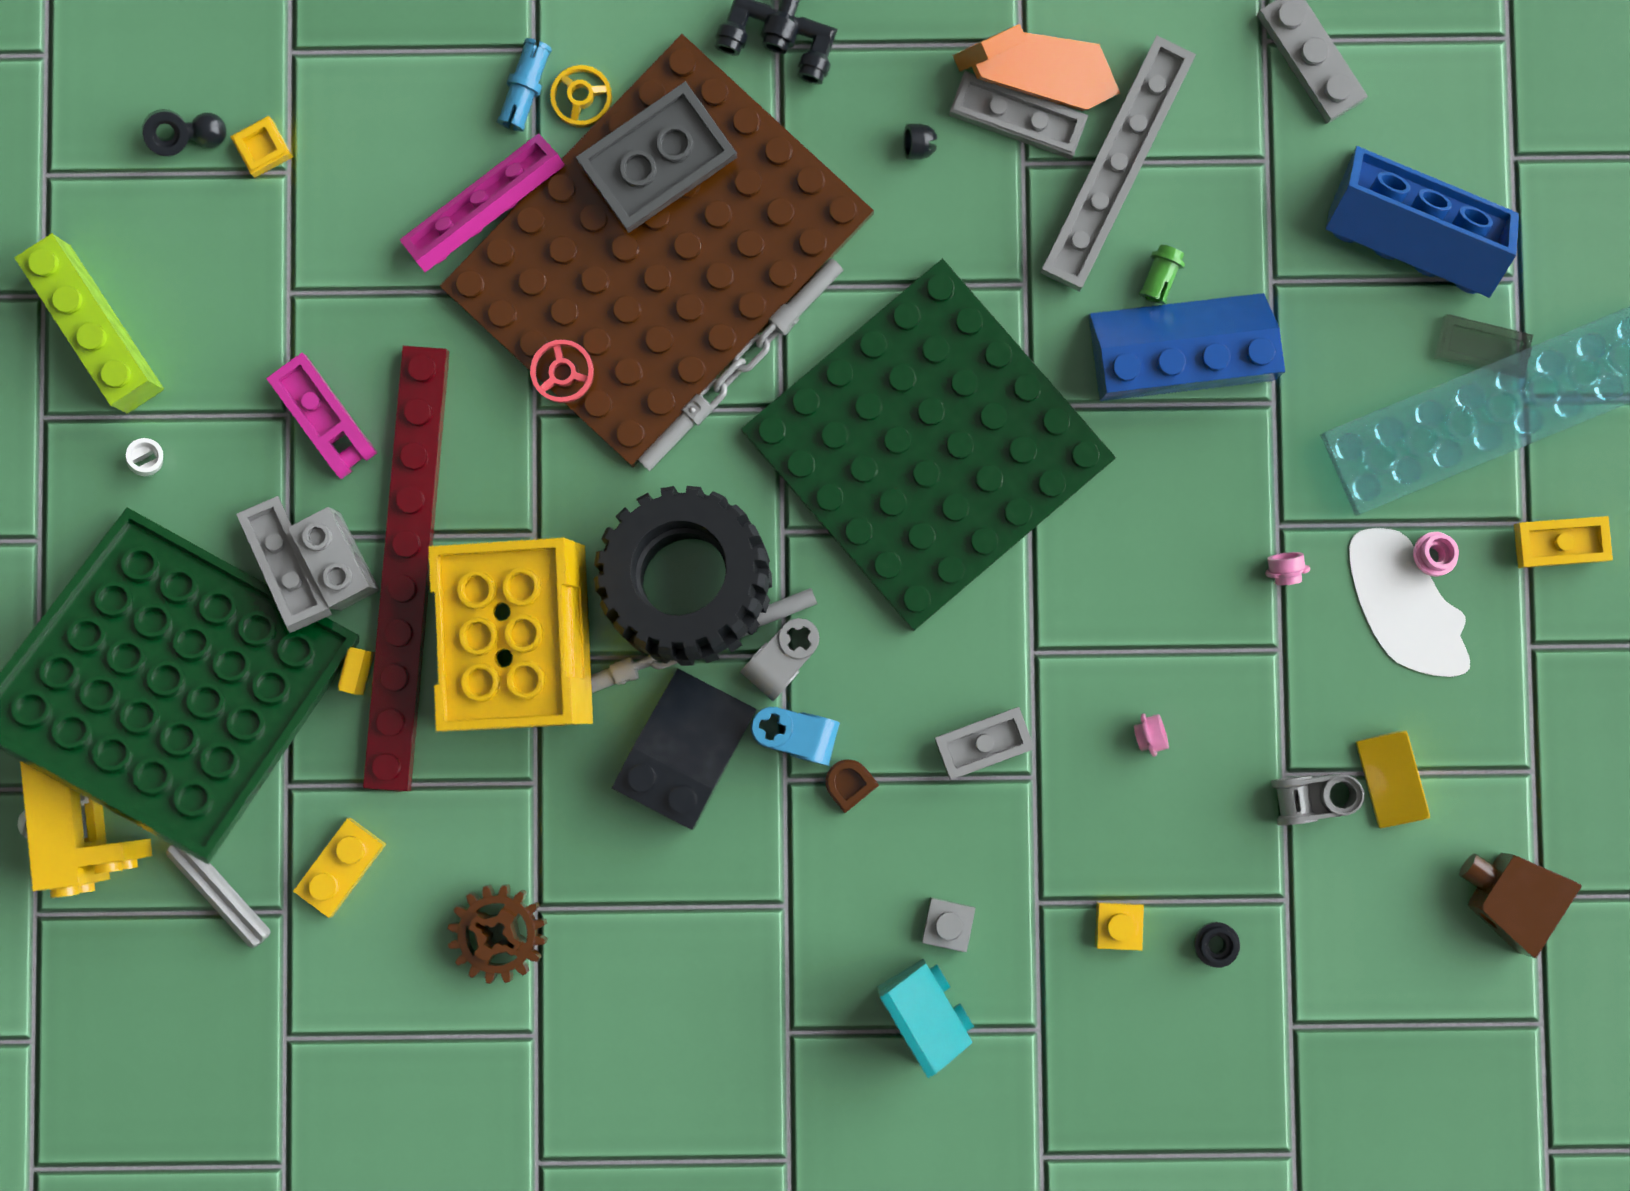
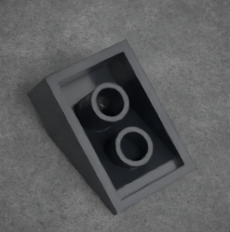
M677 668L631 749L612 789L691 830L695 829L757 709Z

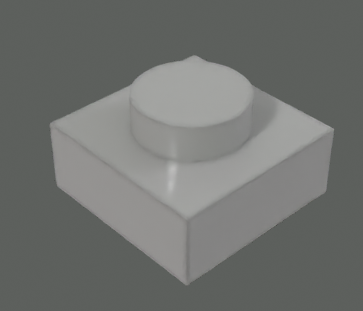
M931 897L922 943L967 953L976 908Z

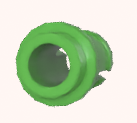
M1161 244L1158 250L1153 251L1151 254L1154 261L1139 295L1152 302L1166 304L1167 296L1178 269H1183L1185 263L1182 261L1184 257L1182 251Z

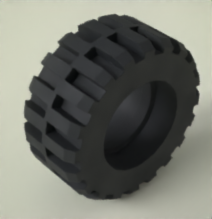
M675 486L661 488V497L652 499L649 493H646L636 498L640 506L631 513L624 507L616 515L620 522L616 529L606 528L601 538L606 545L604 551L596 552L594 565L599 570V575L594 577L595 591L601 597L600 606L605 616L613 624V627L632 647L642 654L647 653L654 660L666 664L670 660L677 661L680 666H694L695 660L704 659L706 663L718 660V653L729 648L731 653L742 646L740 639L746 633L753 635L760 624L757 618L760 612L766 613L770 602L767 595L768 589L772 588V573L769 569L770 559L755 525L749 521L746 513L737 504L734 506L730 505L725 496L714 491L710 496L705 495L701 487L687 486L685 493H678ZM698 539L709 542L722 555L726 569L723 585L716 597L705 607L689 614L670 615L656 609L647 599L643 588L645 572L652 558L662 548L679 540Z

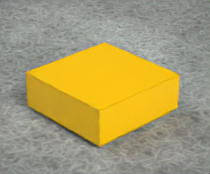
M270 116L230 136L254 178L293 158Z
M354 647L347 649L337 687L339 688L338 691L364 695L375 652Z

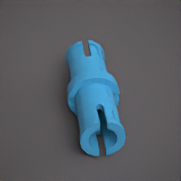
M525 38L524 47L515 73L509 74L507 85L510 88L500 116L497 119L500 125L508 129L512 121V125H514L513 130L518 132L524 131V125L533 99L540 95L542 86L539 84V81L552 50L550 46L541 41L537 48L535 46L536 40L532 38Z

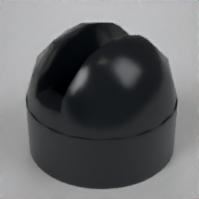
M924 124L906 125L904 131V152L907 160L928 158L936 151L937 146L929 143V141L937 139V134L933 128Z

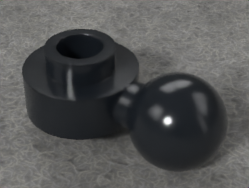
M159 109L151 112L145 118L142 125V135L147 147L161 156H173L180 153L187 145L188 140H194L198 145L205 148L217 147L224 141L227 132L224 121L218 115L209 112L201 113L192 122L185 123L183 118L176 112L168 109ZM161 124L172 126V136L167 139L160 138L156 134L158 126Z

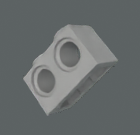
M327 507L288 527L328 608L341 611L380 591L340 512Z

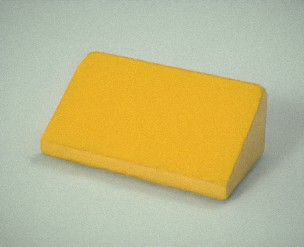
M1395 731L1356 741L1378 827L1381 829L1429 819L1430 812L1407 731Z

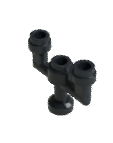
M733 0L726 22L718 27L715 36L717 39L715 47L723 53L738 56L741 49L745 47L748 38L745 28L749 17L764 22L760 34L763 38L762 46L772 52L786 54L788 48L794 46L797 34L811 38L813 40L809 51L801 56L798 65L800 68L798 77L806 82L820 85L823 83L824 77H827L831 66L828 56L838 29L805 17H795L800 0H781L778 10L772 9L771 5L756 0Z

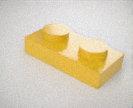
M1609 516L1514 524L1518 568L1597 563L1613 560Z
M347 818L293 892L328 918L333 917L386 846V843L352 818Z

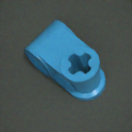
M767 707L755 715L751 723V732L756 742L766 748L789 753L790 756L829 766L840 722L804 712L797 713L778 707ZM771 715H775L778 717V725L784 727L783 734H775L772 740L765 739L766 732L759 728L760 721H768Z

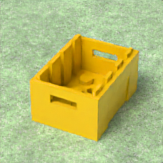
M567 538L428 546L430 592L435 593L439 682V685H434L436 731H474L593 724L585 545ZM501 603L507 604L510 608V616L504 621L498 620L495 616V609ZM503 649L509 650L512 654V662L507 667H502L497 662V655Z

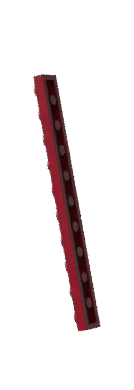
M402 347L363 788L411 791L430 582L428 546H433L450 352L443 348Z

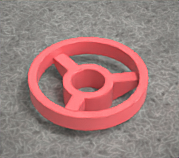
M554 340L543 345L535 353L530 366V375L534 387L543 397L556 403H568L579 399L587 392L593 381L594 368L590 356L579 344L569 340ZM561 346L573 347L583 354L588 364V376L577 373L574 364L563 357ZM554 348L556 360L549 367L550 378L539 386L536 378L537 363L547 350ZM560 365H567L571 368V374L565 380H559L555 377V370ZM574 381L585 383L577 393L571 396L555 397L546 393L555 385L566 387Z

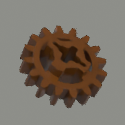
M491 884L484 886L482 899L474 892L466 895L470 907L467 908L461 905L455 907L454 912L461 920L460 922L448 925V930L458 933V938L448 944L449 949L460 948L462 952L455 963L461 965L468 961L472 965L468 975L471 978L484 971L485 980L488 984L494 982L497 973H501L505 983L512 981L513 969H516L518 973L524 976L530 971L526 960L538 962L542 957L534 949L535 945H543L547 943L548 939L538 934V929L547 924V920L544 918L535 919L533 915L540 904L535 902L527 906L524 903L527 894L525 890H521L514 897L510 896L509 884L502 885L498 894H495ZM488 904H505L499 914L490 916L485 912L479 911V909ZM520 915L526 924L527 938L521 935L517 920ZM501 923L505 926L502 934L508 939H503L495 944L491 941L493 932L488 928H493ZM469 930L476 935L478 944L476 951H474L470 943ZM503 952L511 956H517L516 959L507 963L491 962L496 954Z

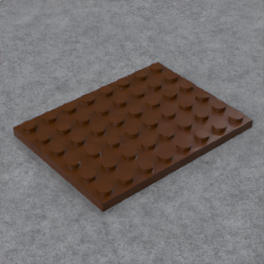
M681 34L561 159L565 166L527 194L449 275L440 287L529 371L535 353L548 342L569 340L583 347L593 363V381L582 397L564 404L634 468L642 454L683 413L681 409L696 394L700 395L714 379H718L733 363V359L756 335H760L770 324L769 318L783 304H787L874 215V210L689 39ZM686 81L737 152V158L628 233L579 165L576 156ZM561 346L563 357L574 364L577 373L588 376V364L583 354L573 347ZM554 348L547 350L537 363L536 377L542 383L550 378L549 367L556 360ZM560 365L555 370V377L559 380H565L571 374V368L567 365ZM574 381L569 386L561 387L555 385L549 390L557 397H567L577 393L585 383Z

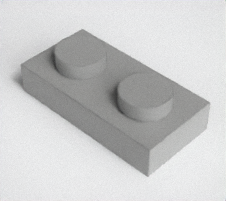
M1019 707L934 738L949 780L1035 749Z

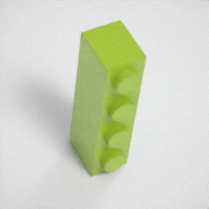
M51 233L14 257L110 406L128 414L165 390L71 245Z

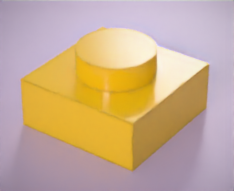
M1097 902L1095 947L1097 949L1142 951L1144 905Z

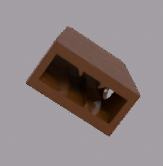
M1500 853L1493 864L1488 863L1476 854H1472L1464 862L1459 872V876L1477 887L1468 902V906L1514 950L1532 958H1537L1582 885L1519 856L1507 853Z

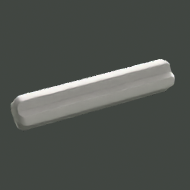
M170 845L166 850V856L248 947L254 948L260 945L271 933L266 924L210 863L206 864L181 849Z

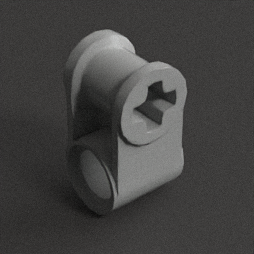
M797 618L788 621L768 643L766 642L757 651L740 673L769 699L774 701L800 672L801 666L815 652L819 645L818 629L807 619ZM805 626L810 630L807 639L811 645L808 649L799 646L793 650L788 645L792 639L788 631L792 627L799 631Z
M1328 774L1313 777L1307 775L1271 780L1272 787L1277 789L1281 814L1277 818V825L1315 822L1323 818L1347 816L1359 810L1364 802L1362 785L1357 779L1349 775ZM1343 782L1348 787L1349 799L1343 806L1336 807L1330 800V790L1336 783Z

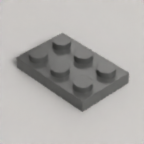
M685 81L576 156V159L623 227L630 233L735 160L737 152Z

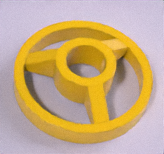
M576 65L565 69L556 77L551 87L550 98L555 113L563 122L582 128L595 125L610 109L612 91L608 80L599 70L586 65ZM577 72H587L597 76L604 85L591 86L585 80L573 81L568 76ZM561 82L568 87L567 97L573 106L571 119L566 117L556 104V92ZM578 88H585L589 91L588 97L583 101H577L573 98V93ZM607 93L606 104L597 116L589 120L578 121L581 109L588 108L593 103L594 96Z

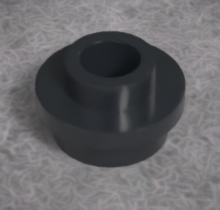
M1211 922L1202 926L1197 932L1194 939V949L1196 955L1203 963L1210 967L1222 968L1230 965L1237 958L1240 951V940L1235 930L1229 925L1221 922ZM1215 936H1220L1224 942L1221 951L1213 953L1209 949V941Z

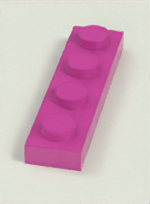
M538 133L399 240L421 269L427 272L434 265L444 261L451 252L468 239L478 235L485 226L502 213L513 208L519 200L563 168L565 164L556 151Z

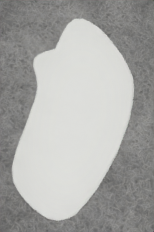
M1385 528L1365 529L1355 534L1350 542L1349 555L1356 592L1372 632L1386 653L1396 663L1421 673L1443 677L1465 674L1470 669L1469 655L1460 636L1466 622L1465 615L1462 611L1445 601L1438 592L1431 577L1417 567L1413 557L1414 546L1409 538L1399 531Z

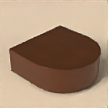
M851 759L836 762L829 769L826 776L828 793L844 813L879 786L877 781L861 763Z

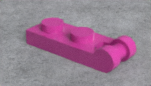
M303 352L266 378L340 479L352 472L350 467L363 458L368 461L377 454L374 446L363 434ZM346 435L352 445L339 453L333 443Z

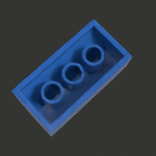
M1356 146L1330 206L1325 229L1331 231L1342 241L1349 243L1357 242L1369 247L1385 259H1398L1410 264L1423 275L1429 277L1438 276L1453 282L1466 293H1479L1490 298L1516 257L1519 213Z
M1264 293L1089 314L1099 401L1270 382L1285 373L1280 328Z

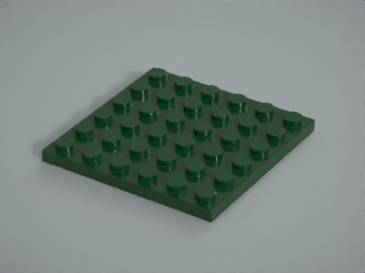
M943 258L741 428L745 436L913 631L1116 459L1114 454Z
M127 507L1 670L0 749L200 861L209 864L342 669L347 649H350V647L356 648L358 645L359 635L327 617L290 633L267 584Z

